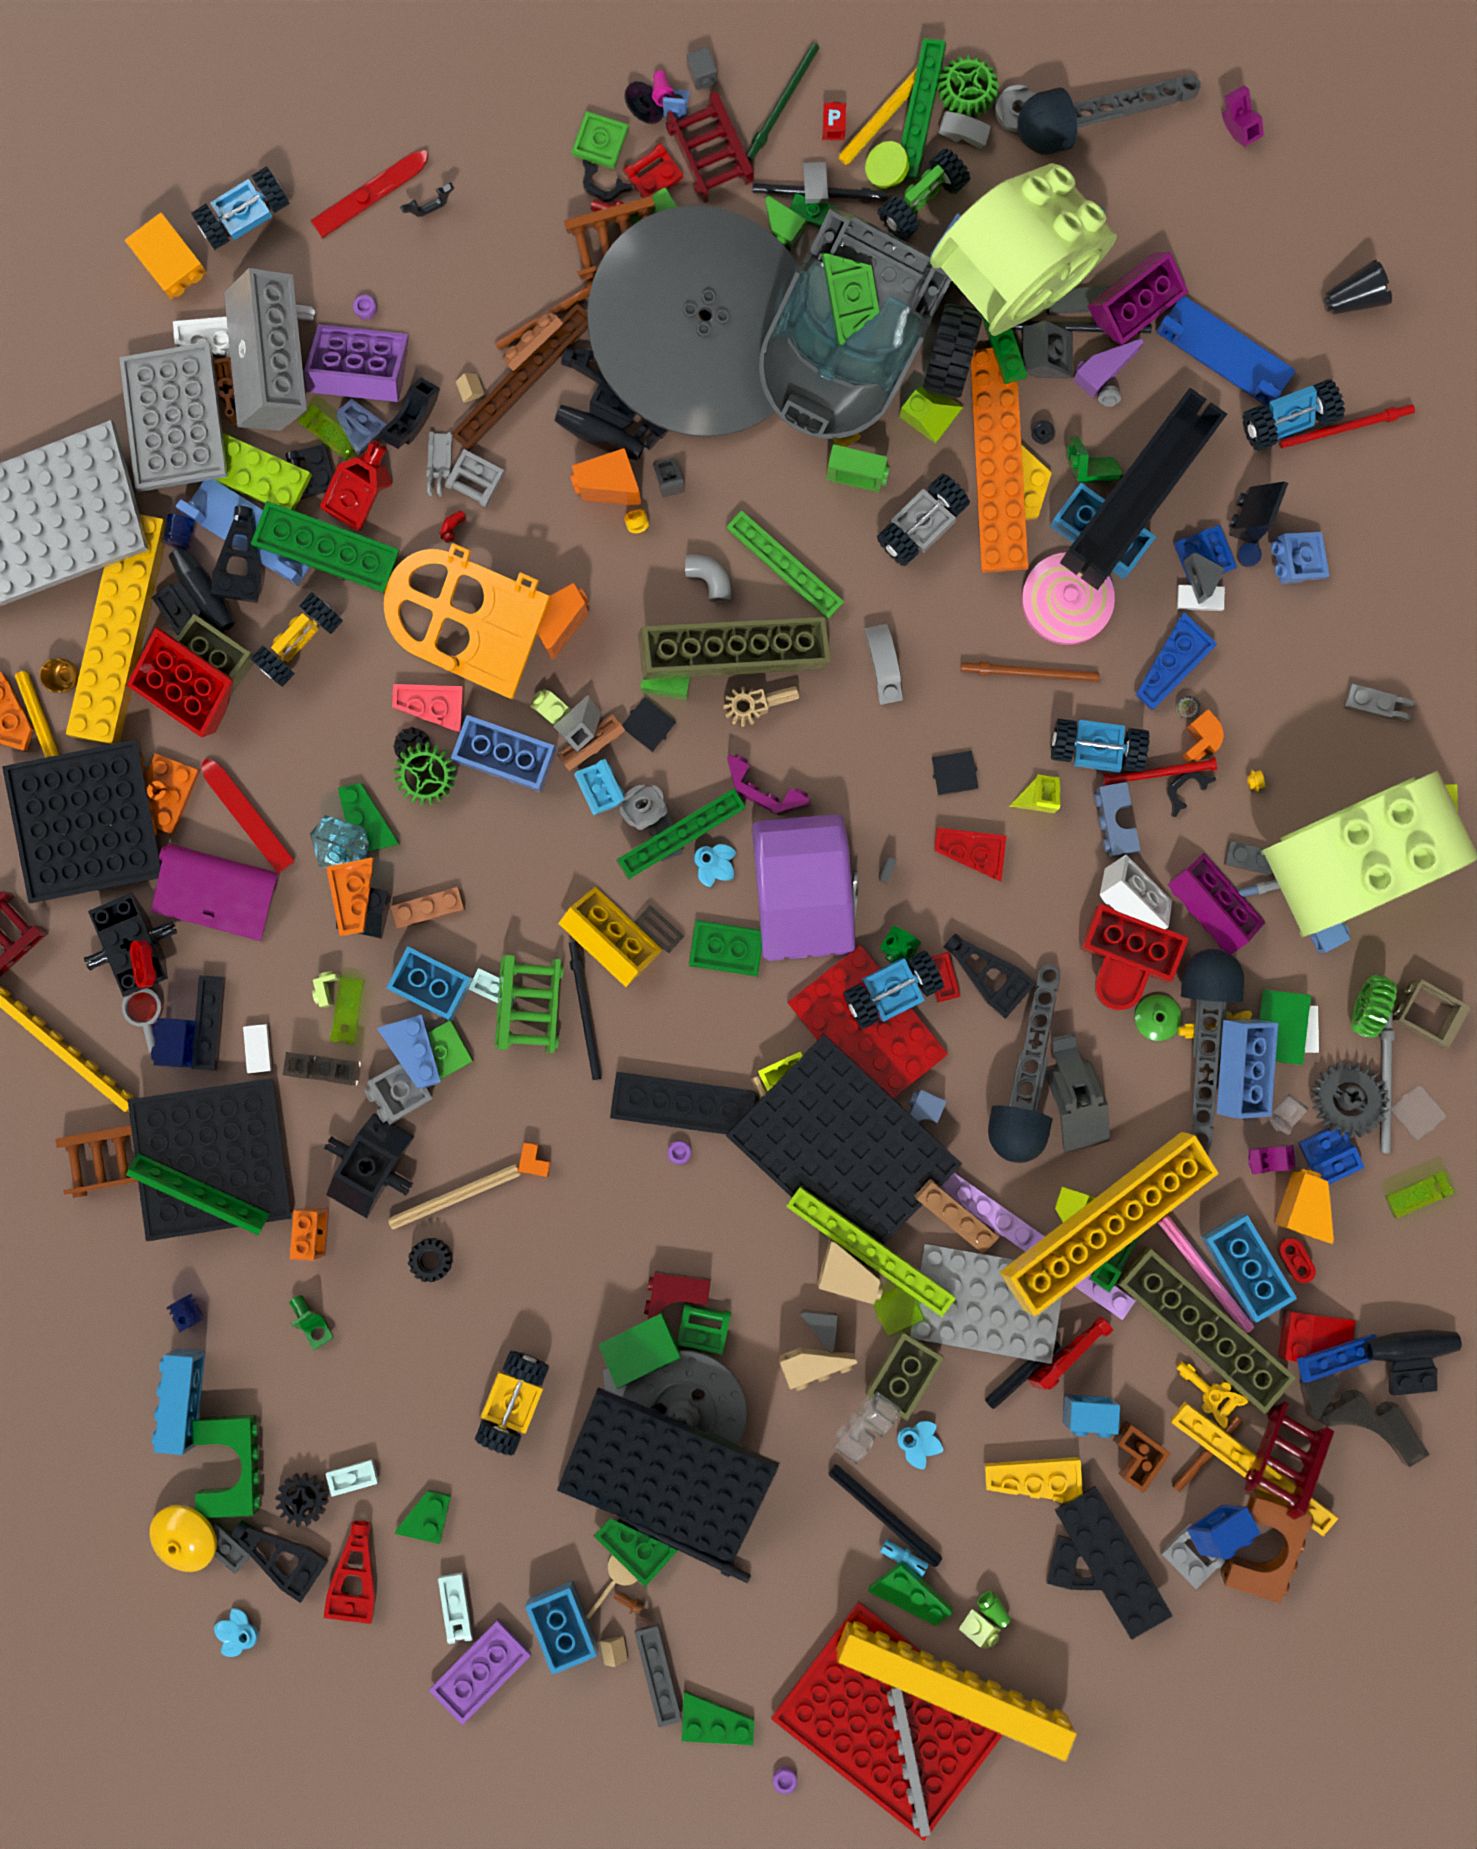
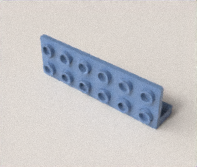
M213 479L203 481L189 503L180 499L176 505V508L183 515L223 540L226 539L234 519L235 506L241 505L253 509L252 526L254 534L263 512L256 505ZM236 534L232 545L239 550L247 551L246 536ZM256 548L258 562L296 586H299L310 569L309 566Z

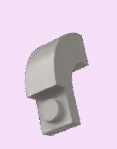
M883 624L864 628L867 650L873 665L880 705L903 700L900 671L888 625Z

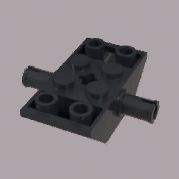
M133 893L126 894L88 911L103 947L101 951L84 957V962H88L86 964L88 970L91 971L94 968L109 963L123 997L145 989L139 988L135 983L129 949L131 941L145 940L152 948V963L156 971V980L153 985L168 979L166 958L159 941L177 934V929L173 928L175 924L172 920L153 928L149 916Z
M373 1113L350 1146L331 1136L327 1141L329 1144H326L324 1149L342 1158L333 1175L326 1195L365 1218H368L385 1187L390 1186L406 1196L410 1191L409 1188H412L413 1182L396 1174V1168L415 1136L393 1123L389 1125L387 1121L382 1122L376 1113ZM371 1161L373 1169L366 1171L367 1166L364 1163Z

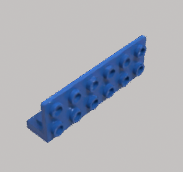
M1185 296L1177 301L1156 332L1268 408L1269 402L1278 399L1282 390L1295 373V369Z

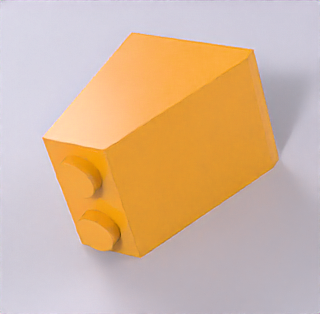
M161 212L125 239V242L171 300L182 295L187 287L192 283L199 282L203 275L207 273Z
M1301 1168L1300 1172L1292 1171L1274 1224L1333 1244L1334 1236L1328 1181L1321 1179L1322 1174Z

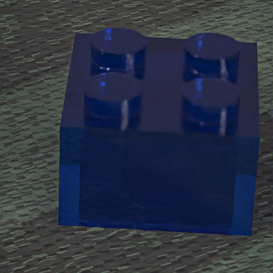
M157 1018V1023L153 1027V1035L156 1037L155 1046L151 1050V1059L154 1060L153 1065L191 1067L195 1020Z

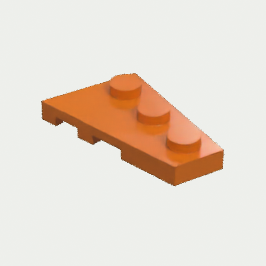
M373 857L326 867L339 936L341 937L365 932L374 864Z

